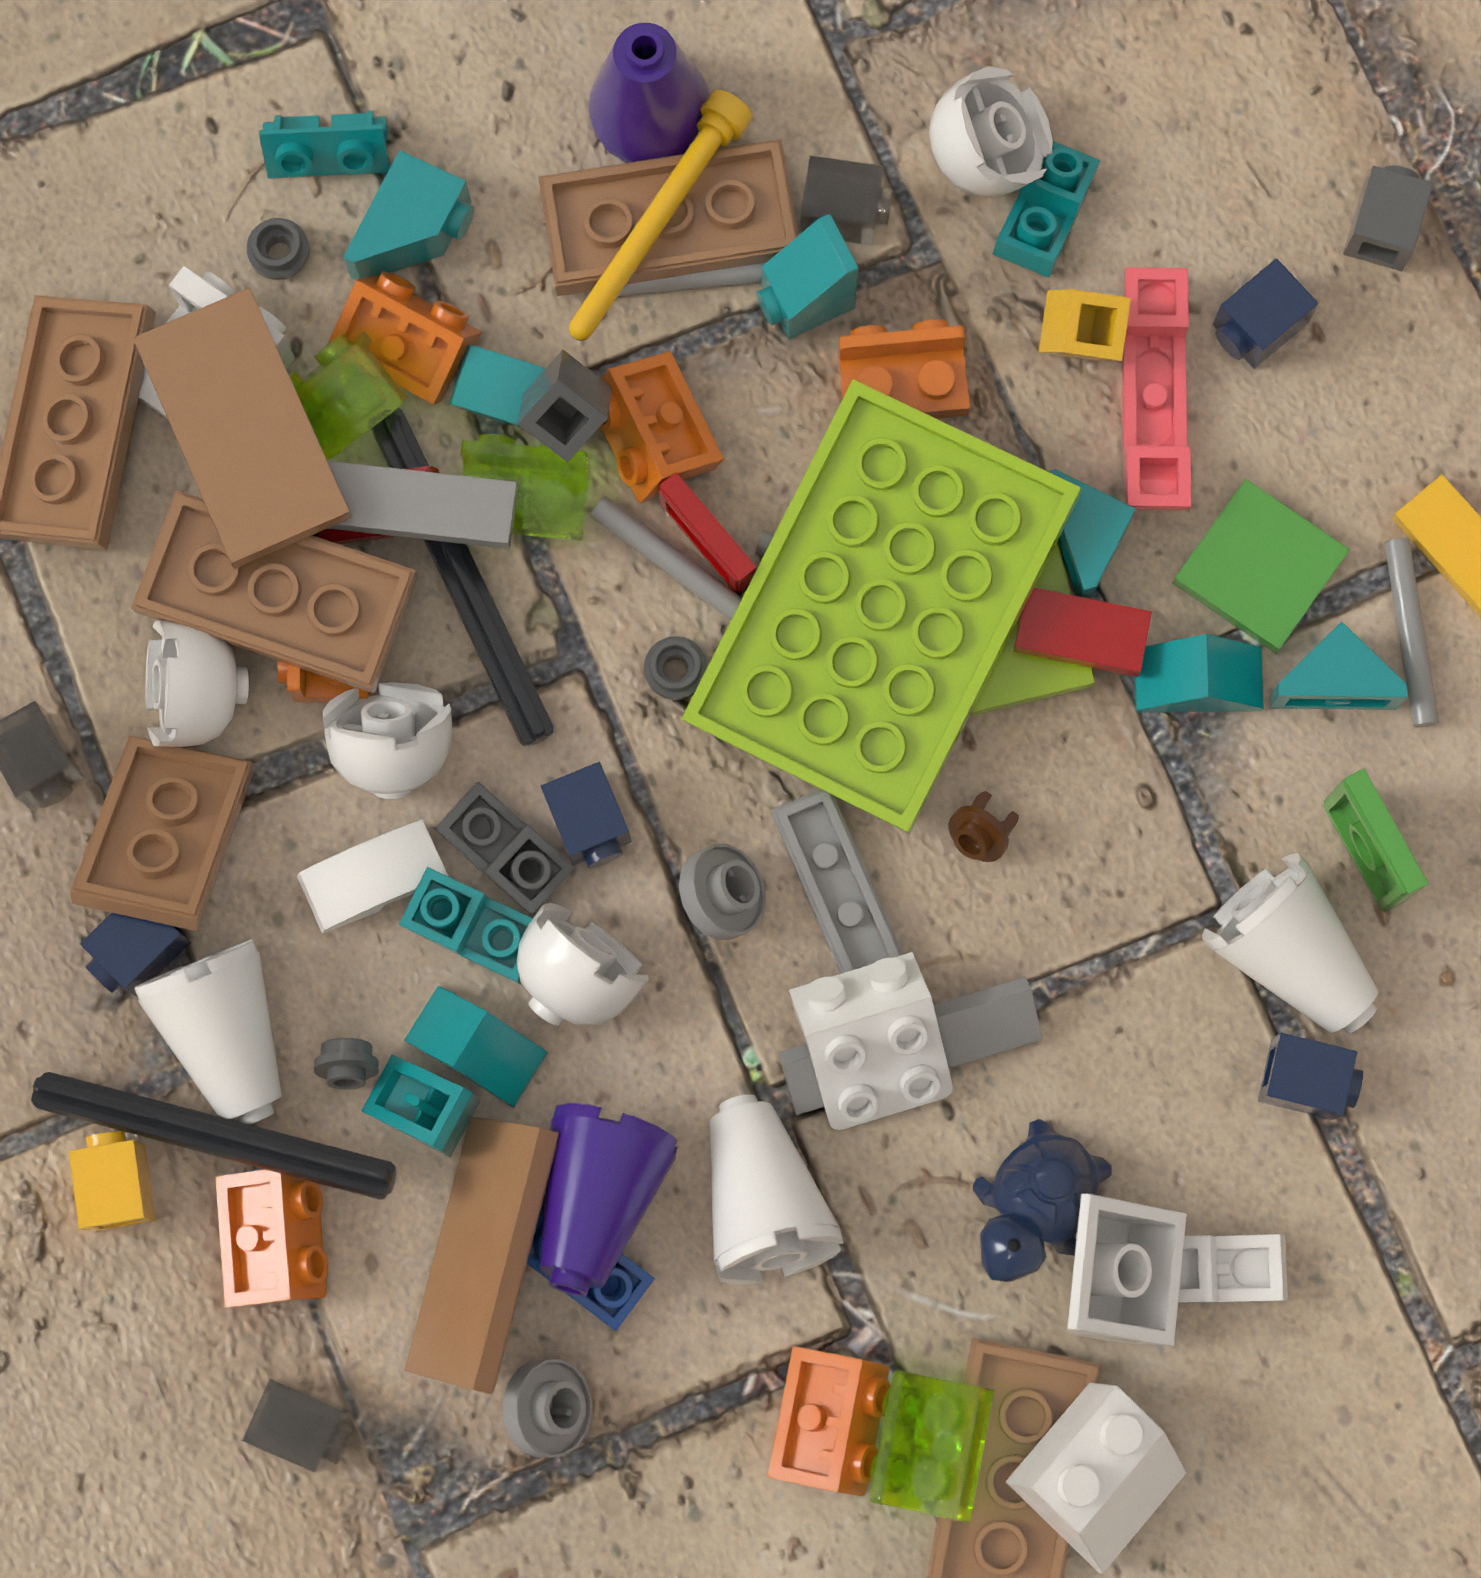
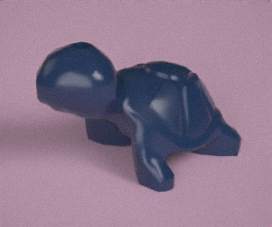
M1041 1119L1029 1123L1027 1139L1002 1162L991 1184L983 1177L976 1178L973 1183V1191L982 1204L995 1208L1002 1213L989 1219L980 1233L982 1267L990 1280L1012 1282L1037 1272L1047 1257L1044 1241L1049 1243L1059 1254L1075 1256L1077 1239L1074 1237L1078 1232L1081 1194L1096 1195L1100 1183L1112 1176V1165L1102 1157L1091 1155L1077 1140L1056 1133L1048 1122Z

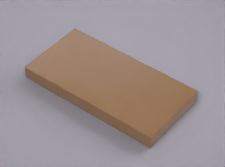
M782 140L717 149L627 284L766 263L799 236ZM684 154L538 177L557 296L587 292L594 288Z
M250 287L133 337L136 348L234 569L352 518Z
M34 296L0 456V539L107 550L145 368L133 337L153 329L156 312L148 305Z
M176 490L131 608L135 613L159 621H170L203 631L225 641L229 645L375 693L418 574L414 569L313 535L234 569L203 499Z
M470 1116L404 1371L492 1395L556 1150L558 1132L541 1127Z
M972 1338L926 1578H1063L1069 1543L1006 1483V1480L1090 1382L1099 1383L1102 1364Z

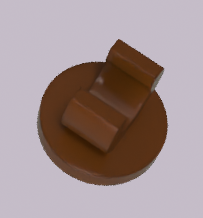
M987 791L977 795L971 806H963L957 809L949 820L948 829L956 848L964 856L982 862H994L1000 859L1006 852L1009 845L1008 836L1016 826L1019 815L1012 811L1004 821L1000 822L995 816L984 810L992 797Z

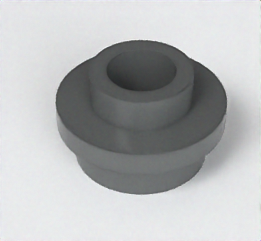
M272 218L263 221L253 229L247 241V255L252 267L260 275L273 280H282L296 275L305 266L309 257V243L304 231L295 222L285 218ZM285 243L289 245L288 254L281 259L269 257L268 252L274 244Z
M679 636L667 637L655 643L648 651L644 661V674L649 687L657 695L670 700H682L694 695L707 669L706 658L701 648L693 641ZM671 660H681L687 665L688 671L680 679H670L664 673L665 665Z
M336 1038L321 1044V1054L314 1060V1073L318 1077L326 1079L327 1085L331 1088L341 1090L358 1089L365 1086L367 1079L379 1073V1060L373 1056V1046L368 1041L356 1038Z

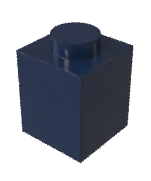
M1275 258L1220 305L1213 322V326L1217 329L1215 334L1220 345L1230 356L1237 360L1244 358L1255 369L1310 322L1319 303L1288 269Z
M600 761L541 785L545 800L573 866L585 861L589 869L595 868L623 855L621 846L632 841Z
M111 913L80 943L93 957L85 967L107 990L113 993L121 986L136 997L135 986L158 976L191 944L175 926Z
M1279 1033L1271 1039L1257 1102L1330 1120L1343 1116L1346 1106L1355 1108L1362 1087L1363 1070L1354 1068L1358 1051Z

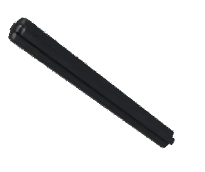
M387 407L369 419V427L389 468L409 469L429 466L401 408ZM423 539L520 744L523 746L535 745L547 739L554 733V726L467 544Z
M45 1072L41 1077H37L33 1084L31 1102L40 1110L378 1200L385 1199L388 1194H391L395 1185L397 1169L390 1161L52 1072Z

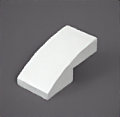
M421 819L323 860L299 872L297 878L323 934L379 913L386 904L413 895L427 867L446 876L448 874L424 821Z
M1200 1235L1184 1237L1178 1303L1288 1301L1285 1235Z

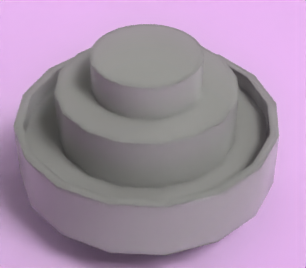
M713 844L688 857L681 869L679 890L682 905L691 922L703 934L716 940H731L757 927L764 915L766 895L763 880L750 858L742 850L729 844Z
M561 1359L531 1360L518 1368L507 1383L502 1401L503 1422L510 1440L521 1452L533 1457L551 1458L565 1456L578 1448L588 1433L590 1426L592 1395L585 1377L574 1365Z

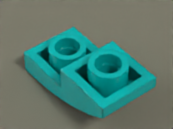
M1053 141L1052 154H1048L1043 158L1041 169H1046L1041 178L1020 188L1018 197L996 240L992 255L1049 278L1074 225L1101 160Z
M467 345L449 405L504 425H514L522 428L518 425L523 393L546 368L484 348Z
M427 867L399 925L519 985L521 984L517 967L519 942L533 918Z

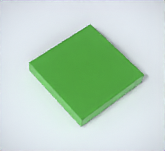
M1245 479L1172 583L1277 654L1350 549Z
M1363 768L1344 778L1324 799L1322 806L1381 911L1387 912L1405 903L1429 883L1366 770Z

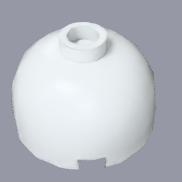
M986 66L957 81L945 91L931 116L929 137L933 155L940 169L949 180L968 194L999 197L1018 190L1043 176L1046 169H1041L1043 158L1048 154H1052L1053 140L1049 120L1038 97L1030 88L1020 92L1013 83L1007 80L1014 76V74L1004 68Z
M155 621L153 628L162 636V640L149 639L145 674L146 710L159 709L160 727H148L150 739L153 746L185 747L204 744L220 736L229 726L233 718L235 704H246L249 692L247 667L236 666L234 652L225 641L170 621Z
M397 682L378 684L379 695L369 696L368 699H359V688L345 691L330 700L322 711L324 735L330 761L342 778L357 788L374 793L380 798L397 799L408 795L411 790L419 788L439 773L451 750L453 733L450 704L446 707L443 706V695L440 692L418 684Z
M553 903L544 904L528 925L518 948L517 967L521 983L533 996L528 1002L529 1007L542 1019L556 1026H559L564 1019L581 1026L599 1025L621 1014L633 1002L649 980L648 975H636L642 964L623 944L598 925L590 921L585 929L566 922L574 911Z

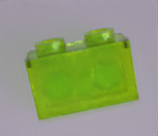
M365 331L351 341L343 333L333 339L314 356L320 365L303 378L295 370L289 374L327 461L395 411L407 399L405 393L368 349L372 340Z
M482 434L478 436V441H462V476L517 482L518 493L512 534L583 541L590 476L587 452L578 451L567 463L541 442L540 447L515 445L513 438L498 434Z
M896 1370L893 1373L891 1387L886 1392L883 1401V1415L885 1419L879 1450L873 1459L870 1470L872 1483L870 1502L970 1523L994 1390Z

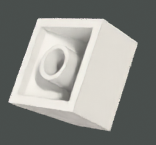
M1081 1194L1068 1319V1331L1071 1335L1118 1343L1174 1346L1186 1213L1092 1194Z
M1090 1382L1006 1480V1483L1097 1572L1103 1574L1185 1476L1186 1471L1165 1432L1118 1386Z

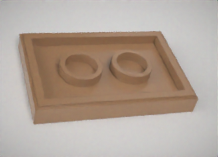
M129 735L71 888L72 904L198 931L253 776L252 762L186 747L153 746L152 741L149 739Z

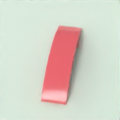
M1125 267L1123 297L1131 298L1121 361L1122 450L1126 504L1136 508V510H1190L1191 452L1190 446H1187L1186 334L1189 328L1188 268Z

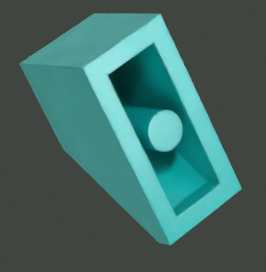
M399 150L343 256L350 277L357 280L373 275L380 276L381 272L392 273L443 256L453 238L461 240L464 237L474 215V206L470 205L472 202L466 180Z
M830 213L817 219L762 266V289L756 292L758 302L769 324L773 326L780 322L789 340L855 309L858 266Z

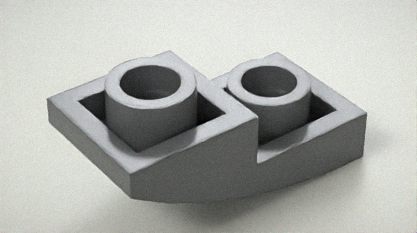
M476 782L434 827L444 839L530 915H533L575 869L533 828L525 825L480 782Z

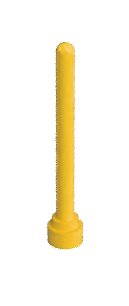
M715 89L710 93L700 109L702 118L697 123V128L700 132L570 321L569 333L574 339L584 341L591 337L719 146H727L730 141L739 140L753 120V114L749 107L738 97L721 89Z

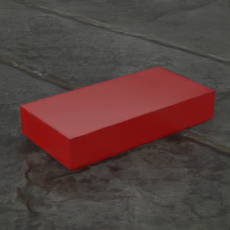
M677 472L659 485L662 508L730 589L742 595L747 590L757 567Z
M1034 588L1020 616L1013 652L1138 677L1141 672L1152 611Z

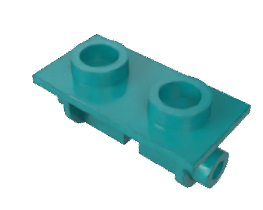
M374 110L367 111V113L331 115V127H321L319 115L293 117L275 115L274 122H263V130H259L268 178L388 173L390 169L386 141H388L387 117H375Z

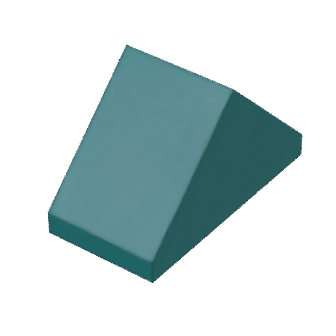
M1053 469L1047 472L1082 489V493L1057 542L1075 596L1092 599L1131 522L1136 508L1061 471Z
M1341 621L1278 683L1269 696V709L1396 710L1407 698V684Z
M1210 634L1145 646L1141 672L1138 677H1135L1136 713L1262 712L1264 703L1261 647Z
M440 986L436 988L404 1039L405 1042L512 1107L516 1106L548 1054L546 1050L488 1011Z
M392 1054L361 1111L450 1158L469 1124L470 1116H473L480 1100L473 1092Z

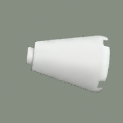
M1299 853L1289 854L1282 858V861L1289 867L1287 870L1275 877L1267 868L1240 888L1218 910L1213 917L1221 927L1216 933L1205 928L1202 933L1203 941L1212 951L1328 1032L1334 1033L1344 1029L1347 1033H1352L1367 1023L1375 1014L1377 1007L1373 1004V1001L1378 995V989L1311 866Z
M252 940L203 957L202 960L184 967L180 966L134 987L139 998L137 1000L219 1117L235 1118V1121L250 1125L275 1113L271 1102L280 1098L282 1092L260 952L257 951Z
M755 1095L736 1096L722 1102L719 1105L720 1112L710 1119L714 1267L717 1270L719 1281L731 1285L764 1282L761 1271L782 1268L784 1277L818 1266L836 1256L841 1251L839 1243L844 1244L841 1229L772 1104L757 1101Z

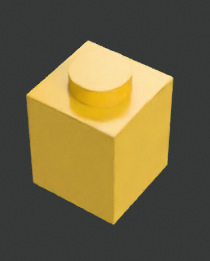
M1077 289L1047 290L1039 353L1093 361H1122L1131 298Z
M114 1131L86 1137L87 1148L68 1151L79 1229L95 1232L156 1221L145 1144L135 1140L126 1141L125 1132Z

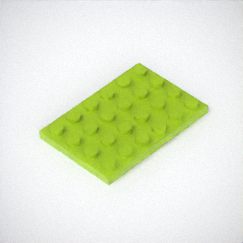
M853 379L682 720L910 834L1082 493L1081 487Z

